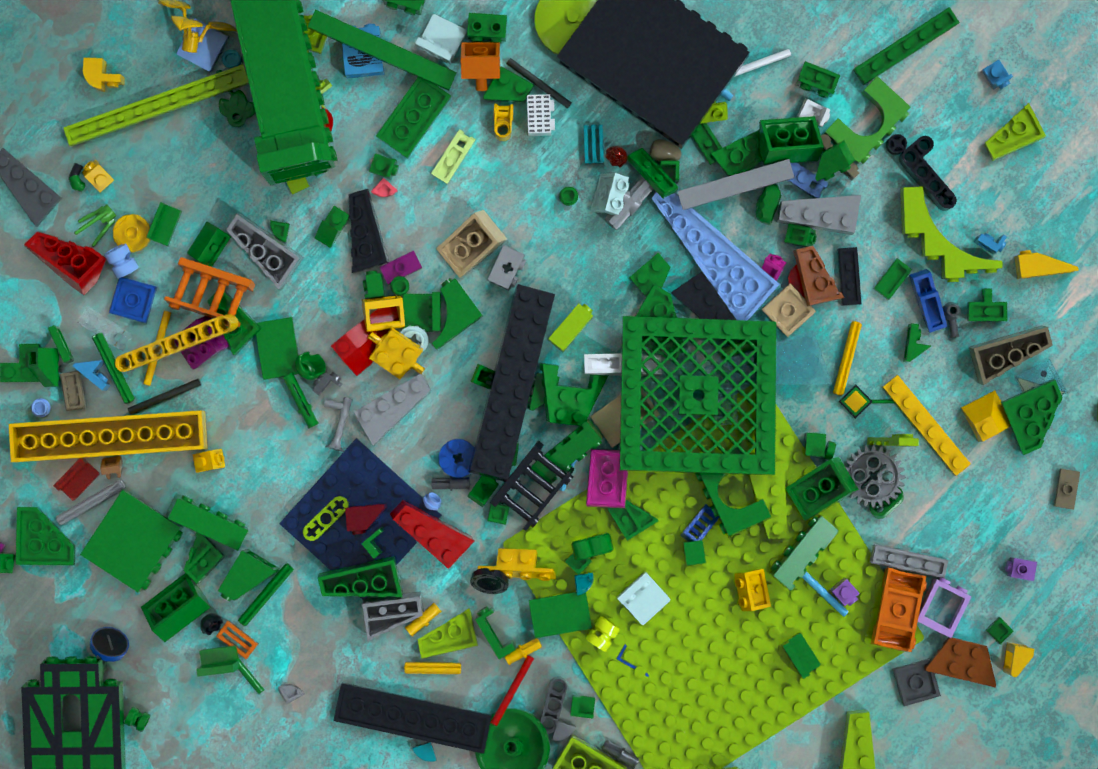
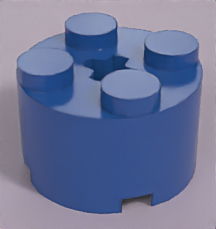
M463 439L448 441L443 445L439 453V464L442 470L447 475L456 478L469 475L470 472L468 470L474 446ZM461 453V458L464 459L463 462L455 463L454 455Z

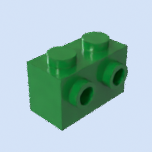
M469 13L467 37L471 39V42H483V40L500 42V44L502 41L506 42L507 15Z

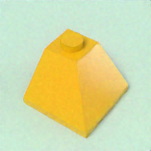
M995 390L961 407L978 442H983L1010 427L1001 405V400Z

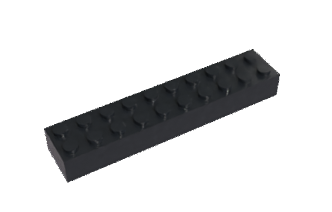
M520 284L515 288L468 470L470 473L504 482L509 478L555 297L553 293Z

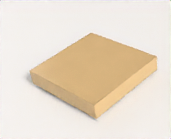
M791 283L762 308L765 314L772 321L776 322L777 327L787 337L816 312L812 306H807L805 298Z

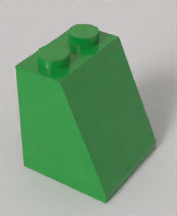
M249 549L242 550L218 589L222 593L220 596L227 601H235L273 576L280 568Z

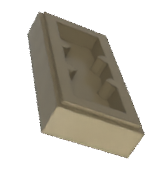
M78 370L60 373L66 411L85 409L86 402L81 373Z
M1060 469L1054 500L1055 507L1074 510L1080 472Z

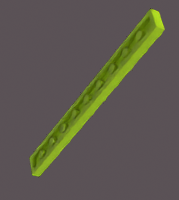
M242 64L63 127L69 146H75L249 84L246 68Z

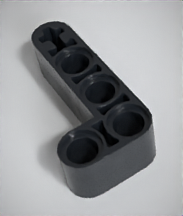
M921 136L900 154L899 162L920 187H923V191L940 210L948 211L956 205V196L923 158L933 149L934 141L929 136ZM920 141H925L928 144L927 150L920 148ZM906 153L913 156V162L905 160ZM918 168H923L926 171L925 177L918 175ZM931 182L938 185V191L934 192L930 189ZM942 191L944 192L941 196H939V197L936 196V195H938L939 193H941ZM948 198L950 201L948 202V204L944 205V200Z

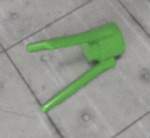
M107 204L78 220L81 223L96 215L95 218L74 232L75 235L84 231L99 219L103 224L107 222L106 226L92 243V247L96 246L109 227L115 223L114 218L117 215Z

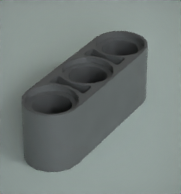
M555 677L551 680L540 719L542 724L546 719H551L554 722L552 728H545L548 734L553 733L557 728L567 690L566 680L562 677ZM555 682H562L564 688L561 691L554 690L553 684ZM551 700H555L559 703V707L552 710L548 707V703Z

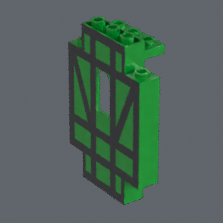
M56 656L46 657L40 664L41 682L38 679H31L21 687L25 769H126L123 681H117V679H106L103 681V673L107 670V661L97 659L96 656H87L85 659H77L76 656H69L65 659H58ZM66 695H75L80 700L81 731H63L62 699Z

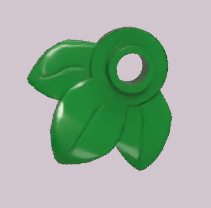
M241 90L234 92L230 100L224 98L219 100L220 113L227 117V121L232 127L243 126L246 119L255 114L254 103L247 102V98ZM235 115L240 116L237 120H234L233 117Z

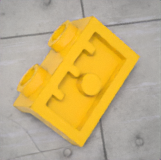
M764 569L735 574V586L738 590V602L742 612L771 607Z

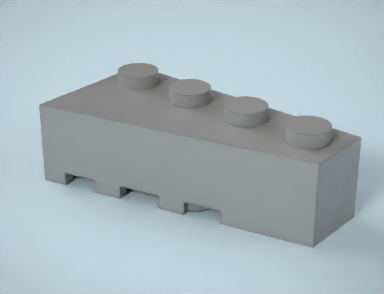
M861 195L782 201L779 205L777 223L794 224L853 235L856 230Z
M236 214L226 229L242 249L248 253L250 258L263 270V273L270 278L278 290L285 287L304 259L303 256L242 214Z
M419 374L356 410L354 414L372 445L375 446L431 392V389L423 375Z

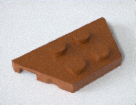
M948 637L943 643L942 648L934 654L931 662L924 667V671L996 688L988 647L985 645Z

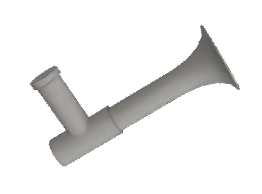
M344 397L343 403L325 400L324 407L340 410L334 438L328 446H325L326 448L344 452L341 448V437L352 399Z

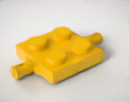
M393 327L381 338L372 331L367 338L376 343V347L370 354L369 359L401 380L411 368L419 374H422L425 370L424 367L416 363L417 358L423 352V348Z

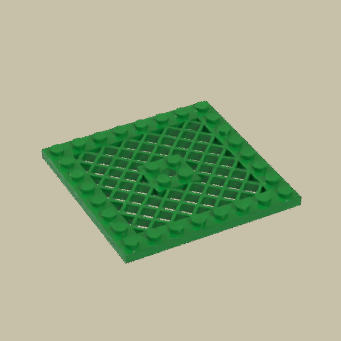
M623 316L619 471L775 475L776 322ZM642 337H648V338L642 343ZM656 338L667 339L661 344ZM674 338L686 340L680 345ZM694 339L706 340L699 345ZM649 340H652L658 346L652 353L644 346ZM669 340L677 347L671 354L663 347ZM713 340L725 341L718 346ZM732 340L743 342L737 346ZM688 341L696 347L691 354L683 348ZM707 342L715 348L710 355L702 348ZM727 342L734 349L729 356L721 349ZM746 343L754 350L749 356H746L740 349ZM642 350L648 355V357L643 362ZM659 350L667 356L661 363L654 357V354ZM679 350L687 357L681 363L673 357ZM697 351L706 358L700 364L692 357ZM717 351L725 358L719 365L711 358ZM736 352L744 359L738 366L731 359ZM755 353H756V365L749 359V358H751ZM650 358L657 365L652 372L644 366ZM669 359L677 366L671 373L663 366ZM688 360L696 367L690 374L683 367ZM707 361L715 367L710 374L701 367ZM725 362H728L734 368L730 374H727L721 368ZM745 362L754 369L748 375L740 369ZM641 368H642L643 371L648 375V376L645 377L642 381H641ZM659 368L667 375L661 382L653 375ZM678 369L684 374L679 376V382L673 376ZM699 370L704 376L692 375ZM717 370L724 377L719 384L718 377L712 376ZM736 371L744 378L738 385L730 378ZM756 372L754 383L749 377ZM649 378L657 384L652 391L644 385ZM669 378L676 385L671 392L663 385ZM726 380L734 387L728 394L720 387ZM745 381L753 388L748 394L740 388ZM659 387L666 393V396L661 401L653 394ZM641 388L647 393V395L642 400ZM678 388L679 401L672 395ZM736 390L744 397L738 404L730 397ZM694 391H701L704 395L703 400H695L693 397ZM718 391L724 396V398L719 403ZM754 391H755V403H754L753 400L749 397ZM649 397L657 404L651 411L643 404ZM668 398L676 404L671 411L662 404ZM726 399L734 406L728 413L720 406ZM745 400L753 407L747 414L740 407ZM641 407H642V408L645 410V412L647 413L642 419H641ZM658 407L666 413L661 420L653 414ZM677 408L678 415H685L680 421L672 414ZM735 409L743 416L738 423L730 416ZM718 410L724 415L719 422L712 417L718 415ZM754 410L755 422L749 417ZM692 415H703L704 417L698 422ZM648 416L657 423L652 429H649L643 423ZM668 416L676 423L671 430H668L662 423ZM687 417L695 424L689 431L681 424ZM706 418L715 425L709 431L701 425ZM726 418L734 426L728 432L720 425ZM745 419L753 426L747 433L739 426ZM640 426L647 432L641 439ZM658 426L666 432L660 440L652 433ZM677 427L685 433L680 440L672 434ZM697 427L705 434L699 441L691 434ZM716 428L724 435L718 442L710 434ZM735 428L743 435L738 442L729 435ZM754 429L755 441L749 436ZM648 435L656 442L650 449L642 442ZM667 436L676 443L671 449H668L662 443ZM687 436L695 443L690 450H687L681 443ZM706 437L714 444L708 451L700 444ZM725 438L734 445L728 451L720 445ZM745 438L753 445L747 452L739 445ZM640 445L645 451H640ZM659 445L665 452L653 450ZM677 446H679L684 452L671 451H673ZM697 446H698V447L701 449V451L703 452V453H690V452H691L692 450H694ZM717 447L723 454L710 452ZM737 448L742 454L729 453L733 449ZM755 448V455L749 454Z

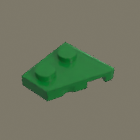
M626 500L625 508L607 507L627 541L658 522L657 518Z
M196 532V539L193 547L190 549L189 559L186 561L183 571L196 584H199L225 556L206 536Z

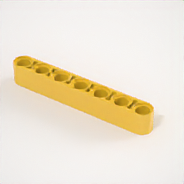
M232 314L222 315L122 354L115 360L116 368L121 372L134 370L232 332L238 327V319ZM225 319H226V320L228 321V323H229L228 328L224 325V320H225ZM208 326H210L212 329L211 334H209L207 330ZM191 333L195 335L194 341L191 338ZM175 339L178 341V347L175 346ZM158 346L162 348V353H159ZM142 352L145 354V360L142 358ZM126 359L129 361V366L126 365Z

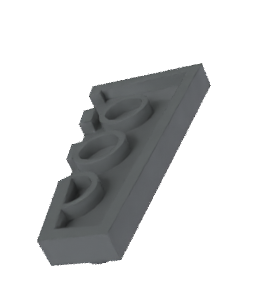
M1 149L0 177L34 225L38 227L62 197L7 150Z

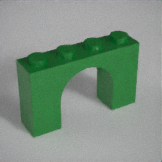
M735 448L729 454L742 453L737 448ZM695 473L698 482L702 481L705 486L702 490L706 499H711L713 506H711V510L714 516H719L721 521L719 527L723 535L727 534L729 538L771 519L763 499L741 509L730 508L721 501L718 495V485L728 474Z

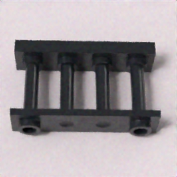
M539 440L489 502L494 507L499 502L501 504L505 503L528 521L523 528L525 531L530 526L533 528L540 520L538 515L562 485H568L574 477L571 475L574 471L573 467L566 473L543 455L541 449L544 444ZM533 460L536 462L538 460L560 477L561 481L554 487L532 470V466L529 464ZM521 474L529 476L550 493L545 501H542L520 483L521 481L518 478ZM510 488L516 489L539 507L533 516L509 498L510 495L507 492Z

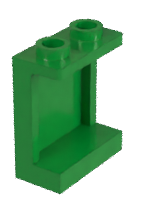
M486 606L478 611V616H476L475 620L500 660L515 651L516 645L513 640L504 645L501 644L486 618L493 614L495 609L493 607L489 609Z

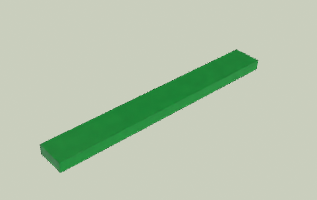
M316 9L309 22L308 29L448 91L457 72Z

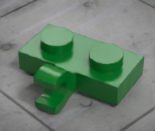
M992 288L982 289L983 302H967V321H1007V302H992Z

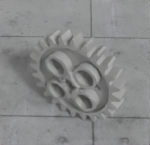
M873 445L872 451H869L867 446H865V452L862 453L858 449L859 455L851 454L854 460L846 461L850 466L845 468L859 489L851 495L852 500L858 497L857 504L864 501L865 507L871 503L872 507L875 508L876 503H879L882 508L884 501L890 504L889 498L897 499L894 495L895 492L902 493L898 487L905 486L904 483L900 482V480L906 478L905 475L900 474L905 469L902 467L898 468L902 462L901 460L895 462L897 455L894 454L890 457L891 451L889 449L884 453L882 446L879 451H876L875 445ZM870 460H879V465L876 468L869 467ZM883 465H887L885 469L878 473ZM858 472L865 473L863 481L855 480V475ZM890 472L893 474L892 480L884 481L882 479L883 475ZM871 473H873L874 475L878 473V479L876 481L872 479L864 489H861V486L866 484L871 479ZM871 486L879 487V492L876 495L869 494Z

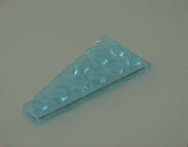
M814 330L776 342V385H832ZM754 350L749 351V352L744 353V354H745L746 356H749ZM755 353V354H754L751 358H749V359L756 365V353ZM740 355L731 358L737 366L744 360ZM728 362L721 366L727 374L734 370ZM747 362L740 367L746 375L754 370ZM712 364L704 367L708 374L715 369ZM718 370L712 375L718 377V384L724 379ZM737 371L730 377L737 385L744 379ZM756 372L749 377L754 383ZM726 380L722 385L731 384ZM745 381L742 385L750 384L747 381Z

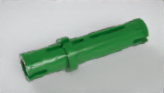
M291 372L283 376L282 379H284L299 409L297 411L302 415L308 429L319 424L311 409L312 405L308 403L294 373Z

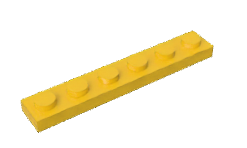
M898 375L882 387L954 476H957L971 464Z

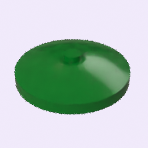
M517 708L506 709L497 727L490 724L485 753L475 752L478 765L481 769H544L550 753L548 734L540 720L528 711Z

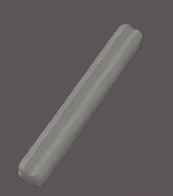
M118 480L57 515L56 520L58 524L63 525L124 490L126 488L124 482Z

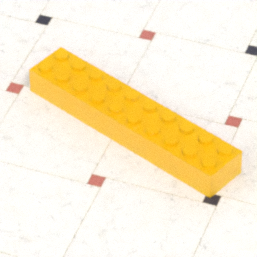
M202 410L9 424L11 462L208 449L206 414Z

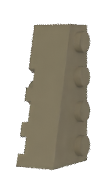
M1041 325L969 346L978 383L981 385L989 383L992 379L1022 364L1023 361L1034 357L1053 346L1048 327Z

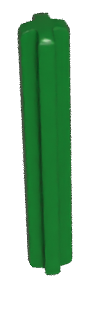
M103 333L93 335L92 339L125 404L132 402L134 396L122 372L116 368L115 358Z
M286 563L246 609L238 619L240 624L247 626L293 572L294 568L290 564Z

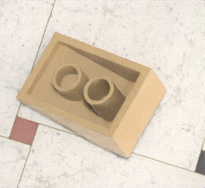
M485 210L473 213L436 249L458 277L461 278L493 253L507 238Z

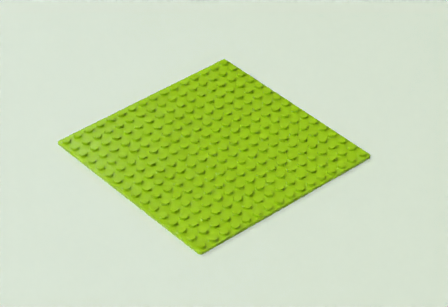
M750 385L743 391L748 394L753 388ZM754 391L749 397H750V398L753 400V402L755 403V391ZM737 393L731 398L738 404L744 397ZM728 400L720 405L727 413L734 408ZM746 400L740 405L746 414L753 408ZM776 404L775 461H784L786 488L817 467L810 456L805 455V448ZM737 409L730 414L736 423L743 418ZM718 410V415L712 417L719 422L724 415ZM755 410L749 415L754 422ZM701 416L696 420L699 422L704 416ZM708 418L701 423L707 431L715 426ZM727 418L720 424L726 432L734 427ZM746 419L739 425L746 433L753 427ZM692 422L685 426V428L689 431L695 424ZM698 427L691 432L698 441L705 435ZM718 428L710 433L717 442L724 436ZM736 428L729 434L736 442L743 437ZM755 429L749 434L754 441ZM679 430L673 435L680 440L685 433ZM688 436L681 442L687 450H690L695 445ZM670 437L662 441L668 449H671L676 444ZM708 437L700 443L707 451L714 446ZM727 438L720 443L726 451L734 446ZM746 438L739 444L746 452L753 446ZM659 445L653 450L665 452ZM677 446V447H676L673 451H671V452H684V451H683L679 446ZM697 446V447H696L694 450H692L690 453H703V452H702L701 449ZM717 447L710 452L723 454ZM755 448L749 454L755 455ZM628 471L626 500L658 519L657 523L628 541L607 507L586 506V489L540 518L533 528L530 526L526 531L523 529L504 541L503 546L505 549L537 550L536 568L554 569L556 579L542 581L537 578H531V580H525L535 597L542 598L577 592L574 576L578 574L565 562L573 553L572 541L601 533L610 534L614 550L610 553L590 557L592 562L579 575L593 572L594 576L593 584L586 592L592 629H595V622L599 616H602L621 629L615 639H611L612 644L606 652L585 639L591 629L559 635L637 758H640L639 761L644 769H722L904 653V651L871 644L883 591L884 572L878 564L869 563L871 552L839 502L815 515L816 517L819 515L824 517L839 532L823 551L820 550L818 552L819 556L811 566H806V571L836 600L837 598L831 593L830 589L843 578L848 579L860 593L856 596L858 599L851 606L848 604L844 606L849 611L844 617L803 578L798 581L795 580L793 582L795 587L790 591L769 574L772 571L770 567L776 560L780 562L784 557L782 553L789 545L792 547L797 542L795 540L796 536L801 531L805 532L809 528L807 524L812 519L804 521L787 491L788 538L768 539L763 522L728 538L727 534L723 535L719 527L721 521L718 519L702 539L706 563L686 565L682 543L686 540L680 536L705 504L709 507L713 506L711 499H706L702 490L705 486L702 481L698 482L695 473ZM728 474L720 481L718 495L726 506L741 509L757 502L749 475ZM703 513L710 521L713 519L707 513ZM699 518L698 521L707 527V524ZM694 524L693 527L702 533L703 531ZM689 531V533L692 534L696 539L698 538L691 531ZM764 569L771 607L742 612L738 602V590L735 586V574ZM646 571L670 598V602L648 622L641 625L617 599V596ZM918 626L915 632L916 644L924 639V635ZM798 633L803 635L821 664L818 668L809 673L810 676L805 679L800 676L781 646L782 643ZM625 644L627 647L623 652L621 659L634 665L636 667L635 669L617 660V657Z

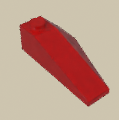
M36 232L24 244L28 250L82 295H85L98 282L106 261L103 255L91 247H82L71 241L65 242L59 240L58 237L41 232Z

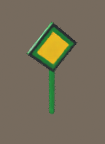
M856 384L838 401L855 419L871 403L896 404L893 400H871Z

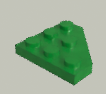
M653 284L635 316L677 318L671 294ZM642 337V343H643L648 337ZM667 338L656 339L662 344ZM674 338L680 345L683 343V339ZM652 340L645 344L646 347L653 351L658 347ZM670 340L663 346L670 354L677 348ZM661 350L657 352L658 354L667 358V356ZM679 350L673 355L676 360L681 351Z
M1055 379L1001 402L1022 455L1035 451L1043 445V439L1052 424L1058 404L1060 405L1063 398Z
M17 507L16 565H75V545L38 507Z

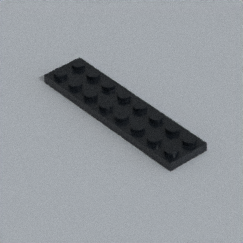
M343 682L341 683L334 716L335 722L482 754L485 753L492 715Z

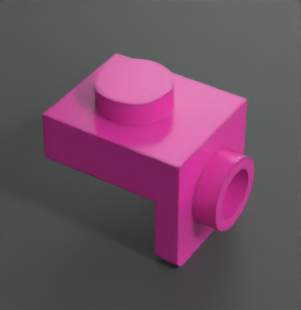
M769 254L764 260L762 269L777 281L786 262L778 255Z

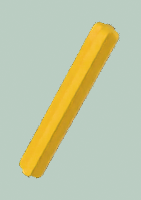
M852 321L833 390V393L842 396L845 391L862 326L860 322Z

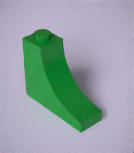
M449 278L441 284L442 288L440 291L445 298L447 306V319L441 334L432 342L436 350L483 317L455 278L453 280Z

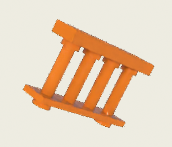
M180 257L178 265L183 269L184 273L174 298L165 296L164 300L172 309L180 310L182 308L210 318L222 316V314L216 312L226 286L228 287L231 284L236 286L235 289L237 290L228 314L235 316L243 293L247 290L253 292L255 283L250 279ZM197 273L200 274L201 280L192 303L189 304L181 301L190 276ZM212 278L218 280L219 285L211 306L207 310L199 307L207 283ZM225 319V320H224V325L228 327V326H229V323H228V321Z

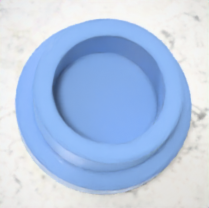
M39 398L33 401L31 411L36 417L42 418L50 413L51 406L46 399Z
M430 492L423 497L424 505L429 510H438L442 501L436 493Z

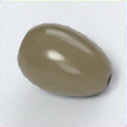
M657 139L652 142L650 155L659 162L678 161L681 157V150L668 140Z

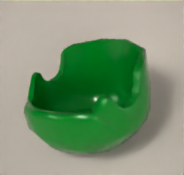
M309 351L304 352L296 358L295 367L297 373L306 380H314L323 375L326 370L323 358L319 354L311 355Z

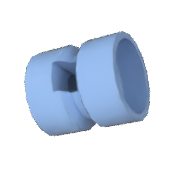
M126 243L114 247L104 254L107 262L113 265L112 271L116 278L126 276L139 268L136 260L130 257L131 251Z

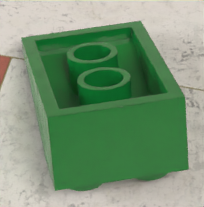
M839 457L828 460L785 488L804 521L859 490Z

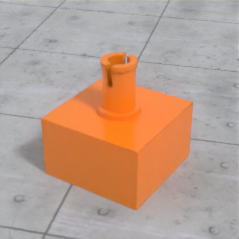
M462 42L461 79H476L475 89L477 91H486L488 89L487 79L500 78V42Z

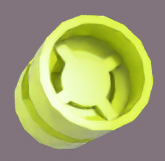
M599 616L594 624L595 629H591L585 639L606 652L612 644L611 639H615L621 629L604 617Z

